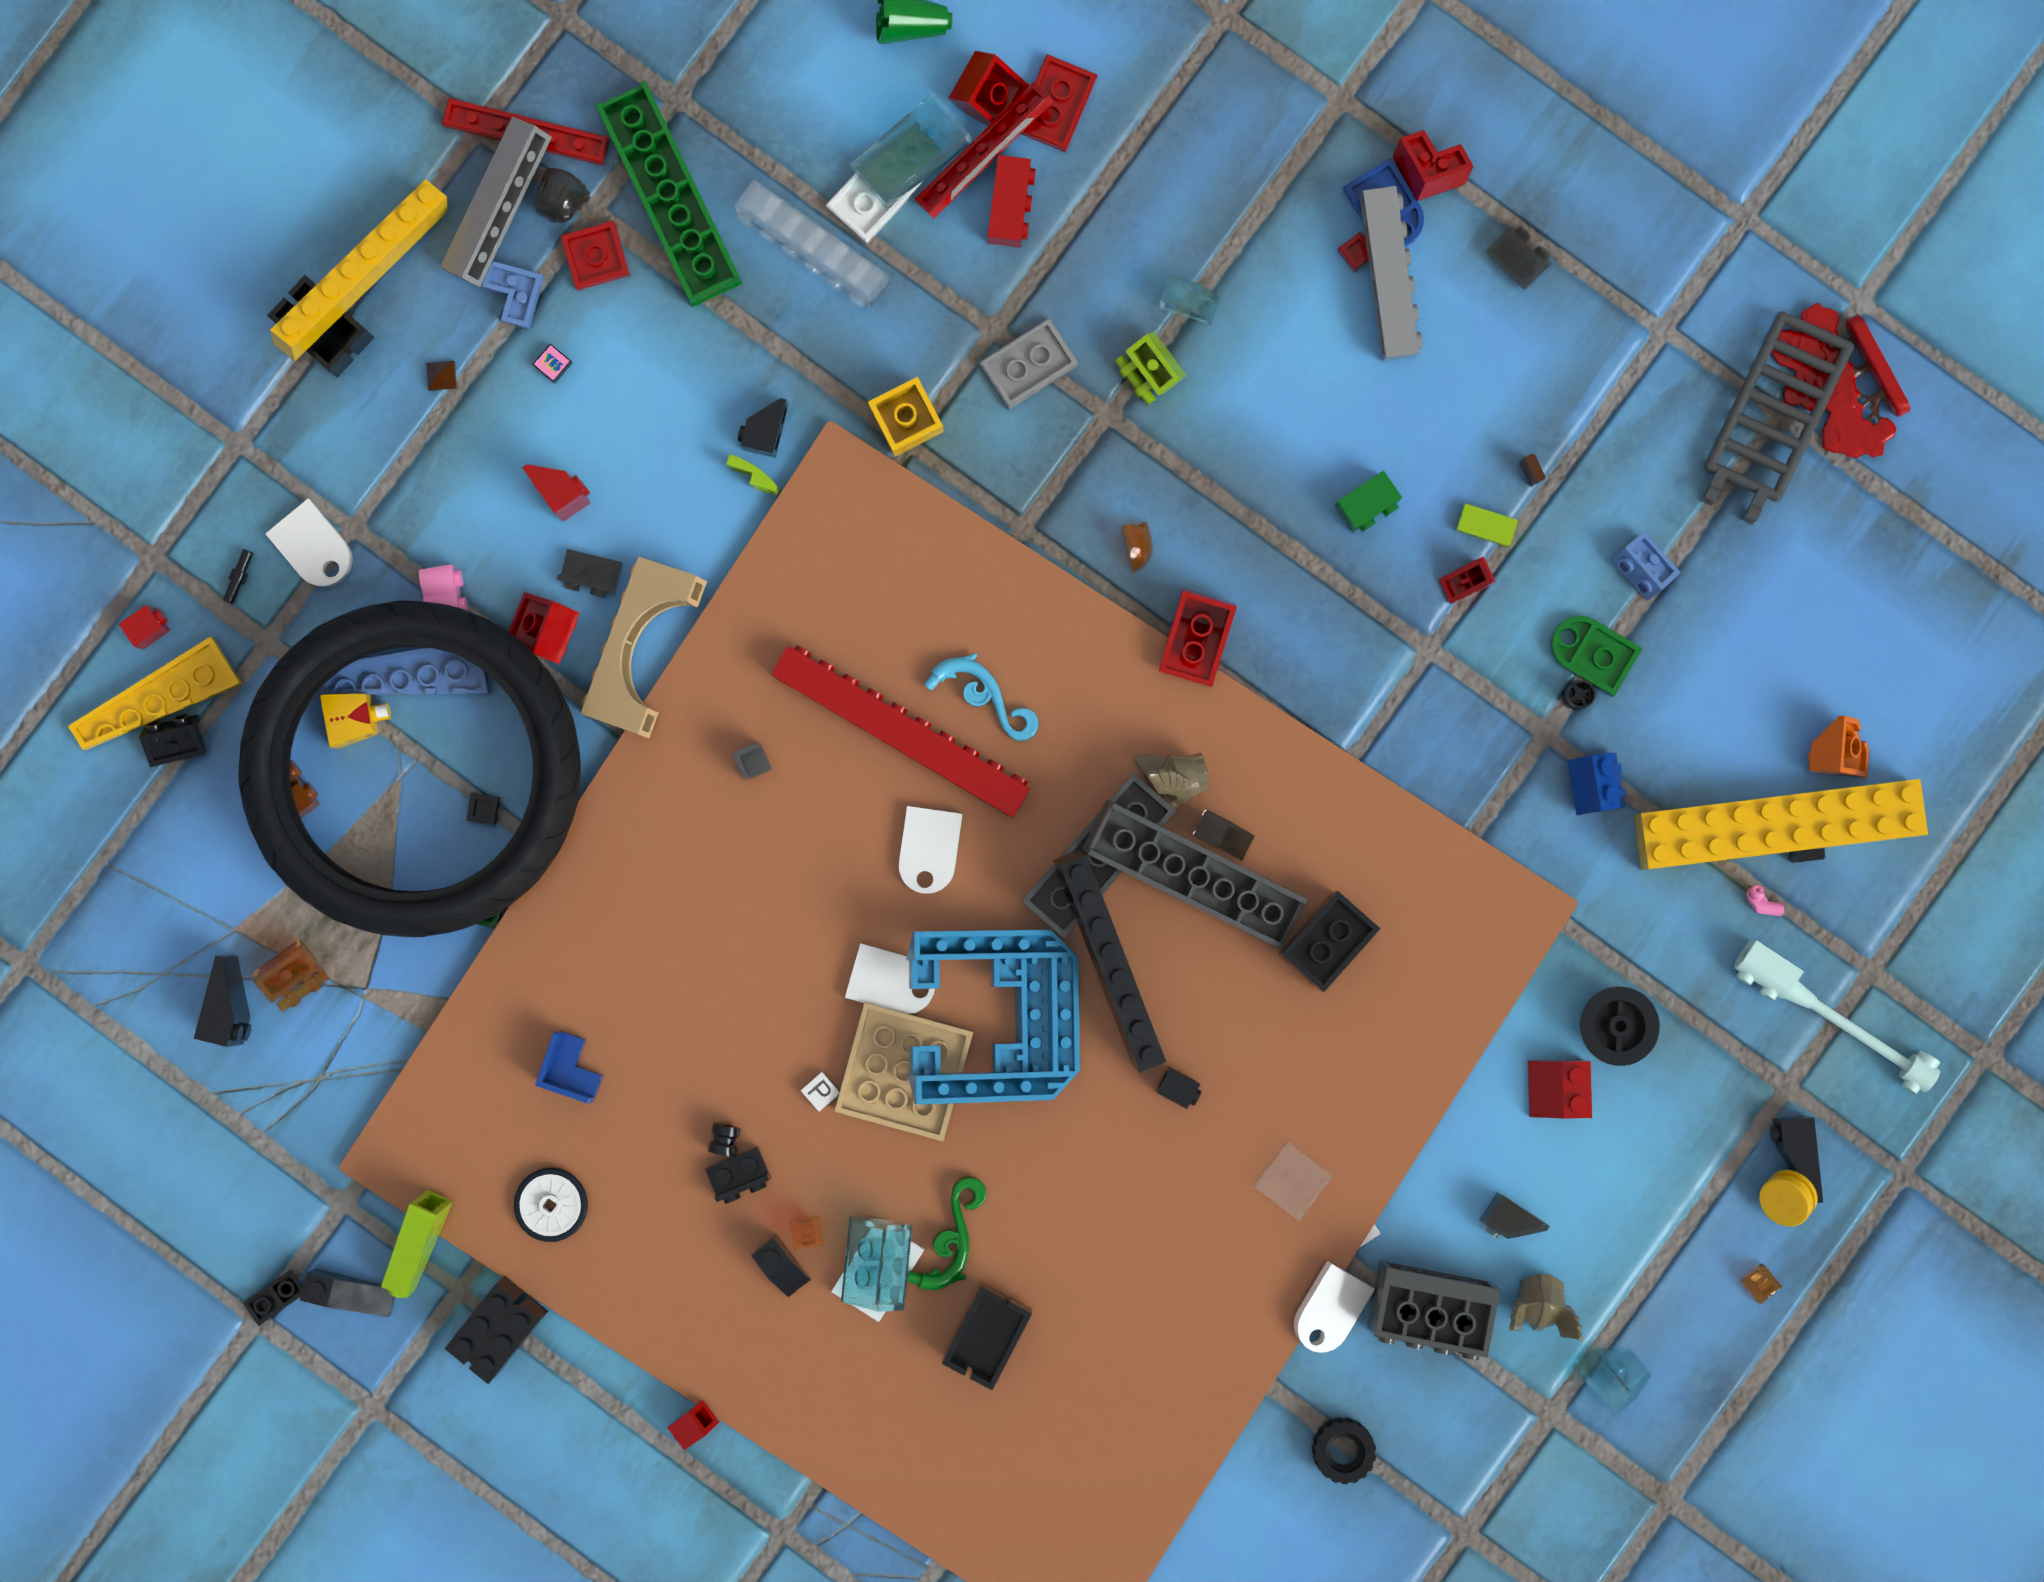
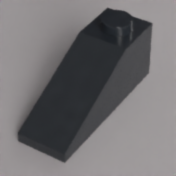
M1805 1115L1773 1118V1126L1770 1127L1772 1142L1775 1143L1777 1150L1789 1169L1804 1175L1810 1180L1817 1192V1203H1823L1814 1117Z
M317 1268L306 1273L300 1301L328 1308L385 1317L390 1316L395 1299L380 1284Z

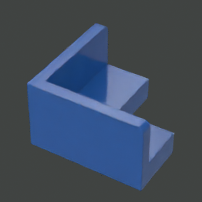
M561 1030L554 1031L535 1086L587 1104L594 1102L603 1075L577 1066L586 1039Z

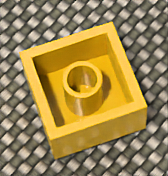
M918 377L868 401L869 408L894 457L944 432L943 425Z

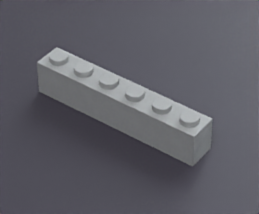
M515 117L511 118L440 268L475 286H481L552 138L550 135L535 125Z
M1396 186L1363 190L1359 197L1382 361L1413 357L1419 354V349L1422 348L1421 332H1416L1415 321H1418L1419 313L1417 304L1412 303L1411 293L1415 292L1413 276L1409 277L1407 266L1411 265V255L1409 248L1405 249L1404 238L1407 237V226L1405 221H1401L1400 210H1403V197L1401 193H1397Z

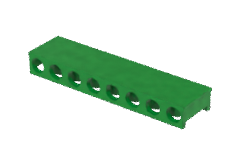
M646 81L641 82L640 86L602 104L601 102L596 103L595 105L692 307L743 284Z

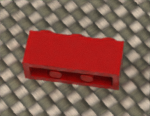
M998 155L988 229V244L1021 248L1022 239L1027 240L1029 223H1025L1024 218L1025 212L1030 213L1032 206V196L1028 195L1029 185L1034 186L1036 169L1031 168V159Z

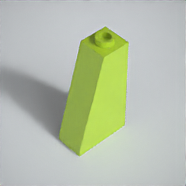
M426 1190L409 1204L381 1285L382 1288L388 1290L390 1295L407 1299L416 1291L453 1203L452 1200L431 1190Z

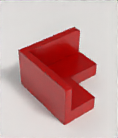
M1425 130L1400 138L1393 154V159L1416 201L1464 185L1474 167L1461 144L1437 152Z

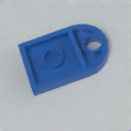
M1390 158L1345 185L1343 191L1363 221L1359 197L1362 191L1396 186L1397 193H1401L1403 197V210H1400L1401 221H1405L1406 226L1410 230V236L1404 239L1406 247L1412 244L1419 236L1424 224V214L1419 202L1416 201L1411 189Z

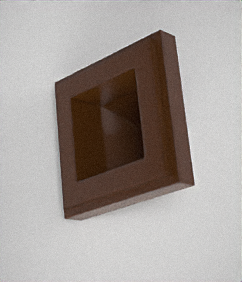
M455 361L426 363L429 391L457 389Z

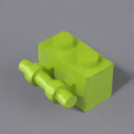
M1154 331L1143 336L1125 351L1132 360L1130 363L1124 355L1115 360L1121 369L1119 372L1122 377H1127L1136 389L1134 393L1138 398L1142 397L1147 406L1156 400L1150 391L1152 388L1158 396L1162 395L1187 376ZM1137 368L1146 378L1147 381L1145 383L1135 371Z

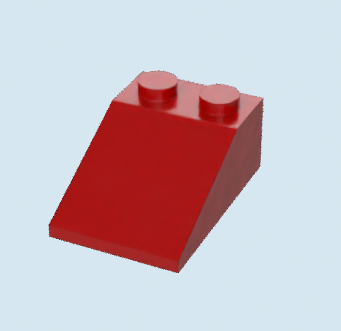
M1182 588L1158 671L1212 687L1237 605Z

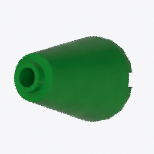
M878 0L877 4H880L879 13H876V39L879 44L941 36L946 34L947 29L951 30L952 13L948 12L947 6L929 0Z

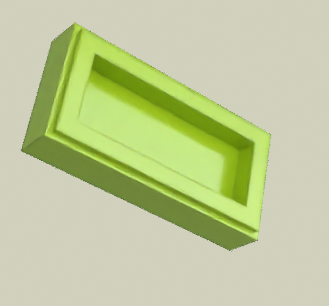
M1465 503L1455 531L1509 548L1518 520Z

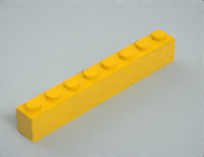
M425 179L270 329L273 344L293 361H296L448 212L447 196Z

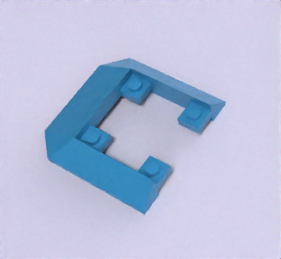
M1052 930L913 932L906 960H909V989L940 988L939 960L991 959V987H1015L1016 1043L992 1044V1071L941 1073L940 1045L910 1046V1074L907 1075L914 1103L920 1105L1054 1100L1080 1071L1079 964L1076 954Z

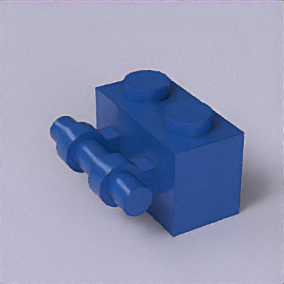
M1616 752L1567 760L1576 815L1625 808L1624 796H1626V790L1622 788L1620 778L1622 767L1621 763H1618Z

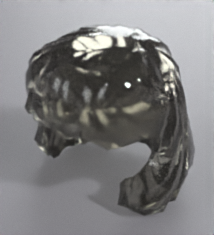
M547 168L536 194V212L549 222L564 223L573 217L580 206L589 203L591 199L590 192L586 189V185L572 173L557 168Z

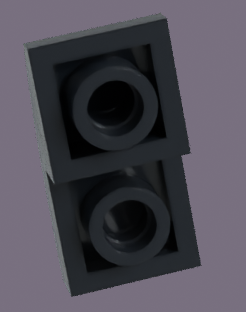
M290 1269L247 1299L243 1304L257 1325L260 1326L300 1298L303 1286Z

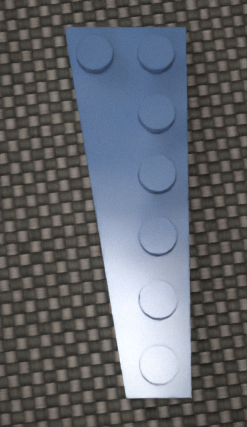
M421 648L359 659L330 678L317 692V695L490 694L486 672L472 662L447 651Z

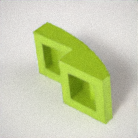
M729 454L726 465L730 470L751 476L749 484L752 488L775 496L779 495L780 490L777 485L763 471L748 461Z

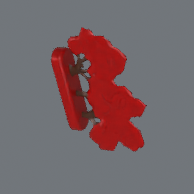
M1816 303L1802 311V320L1838 336L1839 315L1837 311L1823 308L1820 303ZM1856 314L1846 320L1845 326L1850 336L1846 340L1855 345L1865 365L1857 368L1851 362H1847L1825 408L1830 414L1822 430L1823 448L1834 453H1843L1847 457L1858 458L1867 454L1874 458L1883 455L1884 444L1892 439L1896 433L1894 422L1879 416L1880 402L1885 400L1888 408L1896 417L1905 415L1911 409L1904 392L1867 324L1859 314ZM1782 330L1778 337L1779 340L1832 364L1835 363L1841 351L1836 347L1831 348L1829 344L1800 331ZM1772 349L1771 354L1780 366H1787L1790 369L1796 370V378L1820 389L1823 388L1829 376L1828 374ZM1868 371L1879 389L1872 396L1860 393L1855 384L1856 378ZM1785 386L1784 403L1793 406L1801 404L1806 410L1812 411L1817 399ZM1866 398V401L1862 404L1858 399ZM1871 402L1873 405L1869 408L1873 411L1868 419L1864 420L1861 415L1862 411ZM1876 416L1878 422L1877 424H1872V419Z

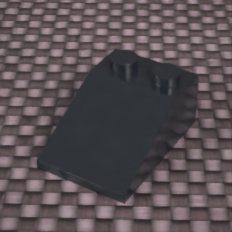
M215 955L194 1039L225 1047L242 1045L250 1036L251 1024H249L250 1013L238 956Z

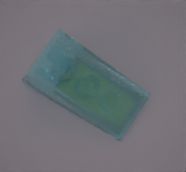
M933 91L849 166L881 204L887 208L951 161L973 139Z

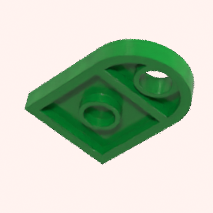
M1575 616L1563 621L1556 627L1551 637V652L1556 662L1564 669L1589 682L1611 697L1616 695L1643 649L1596 620L1586 616ZM1565 629L1572 631L1575 636L1574 642L1571 645L1564 644L1560 639V634Z

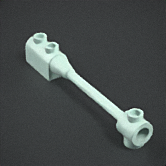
M1749 940L1734 964V968L1739 971L1736 975L1739 980L1748 985H1751L1753 981L1762 986L1760 993L1770 1000L1775 1001L1777 997L1786 999L1805 1008L1812 1009L1899 1066L1901 1068L1899 1077L1904 1080L1901 1086L1914 1094H1917L1919 1090L1926 1093L1934 1086L1940 1075V1069L1937 1068L1940 1062L1926 1052L1919 1051L1918 1054H1913L1907 1059L1819 1001L1811 991L1798 981L1804 972L1803 970L1757 940Z

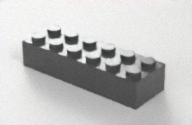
M1134 773L1110 799L1111 802L1159 826H1163L1176 811ZM1099 813L1060 857L1082 849ZM1087 854L1103 895L1123 871ZM1053 864L1024 897L1022 902L1060 936L1065 938L1076 926L1077 921L1055 864Z

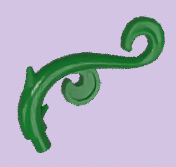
M964 1177L954 1184L951 1193V1207L956 1232L952 1230L940 1231L933 1240L934 1251L938 1256L944 1258L953 1255V1251L948 1248L949 1244H956V1255L950 1266L940 1273H937L938 1269H934L929 1274L925 1272L918 1274L908 1271L905 1277L906 1282L917 1285L919 1289L933 1291L966 1279V1276L962 1275L961 1272L964 1270L968 1259L969 1235L958 1198L963 1189L969 1188L974 1192V1197L969 1203H964L965 1209L973 1210L981 1206L986 1199L987 1191L985 1185L979 1179Z

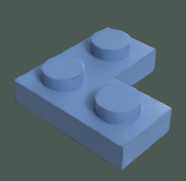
M492 261L484 277L482 287L486 290L508 295L501 317L503 323L529 330L545 277L539 273Z

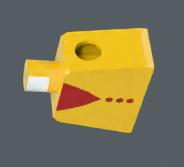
M320 695L330 748L340 749L378 734L377 721L391 719L389 704L373 705L371 695Z

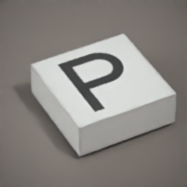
M823 1071L801 1090L819 1112L840 1093Z

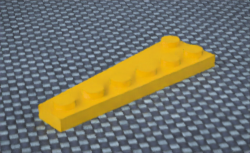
M210 636L76 720L68 727L82 750H88L143 727L152 721L162 719L238 687L243 683L214 637Z

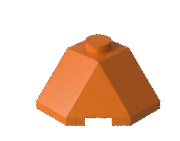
M1838 716L1811 743V751L1808 754L1809 771L1821 774L1867 778L1869 747L1867 742L1861 741L1858 731H1860L1861 725L1858 719Z

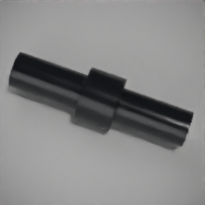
M246 549L242 550L236 568H232L229 575L230 583L223 601L234 604L241 584L245 585L248 577L246 572L254 554L253 552Z

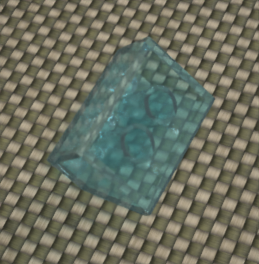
M849 1217L841 1302L874 1311H904L912 1238L911 1224L893 1220Z

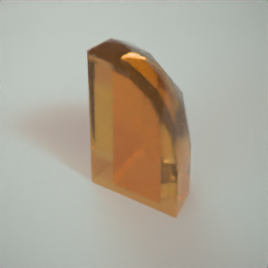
M1143 522L1140 525H1135V523L1129 524L1121 528L1133 573L1146 565L1153 551L1152 537L1147 522Z

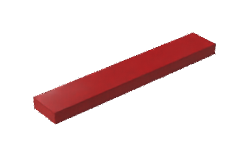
M448 98L442 120L443 127L501 141L511 118L515 117L535 125L552 137L545 152L604 166L610 143L609 137Z

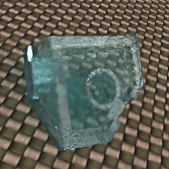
M1592 1348L1571 1366L1604 1407L1614 1416L1638 1397L1651 1377V1373L1633 1352L1626 1351L1618 1352Z

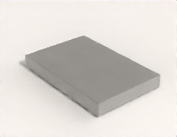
M1050 318L979 362L1009 410L1079 366L1078 361Z

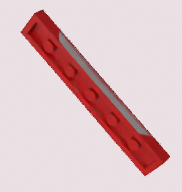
M1032 82L914 200L934 219L1053 103V100L1045 91Z

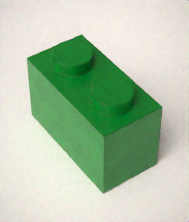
M1383 470L1338 500L1334 506L1352 532L1359 528L1364 532L1376 524L1374 518L1383 513L1387 517L1399 508L1397 503L1402 499V496Z

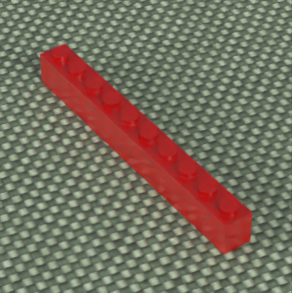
M796 645L795 649L787 646L771 673L774 678L1012 819L1015 817L1030 791V788L1026 786L1027 780L1015 773L1012 777L1002 772L1004 767L991 759L986 763L977 758L980 753L968 745H965L963 749L955 745L954 741L956 739L942 730L940 734L933 732L929 729L932 724L918 716L915 720L905 715L908 710L893 702L889 706L881 701L883 695L869 688L866 692L857 687L859 681L847 674H844L843 678L833 672L834 666L822 659L819 663L809 658L811 653L798 645Z

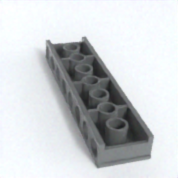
M1107 799L1081 849L1086 854L1281 950H1284L1286 946L1284 943L1303 905H1306L1308 899Z

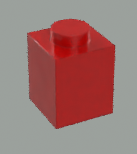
M148 605L143 606L118 624L132 645L142 650L171 631L166 625L168 618L163 611Z
M701 1400L681 1414L667 1428L674 1439L685 1450L706 1436L719 1421L706 1403Z

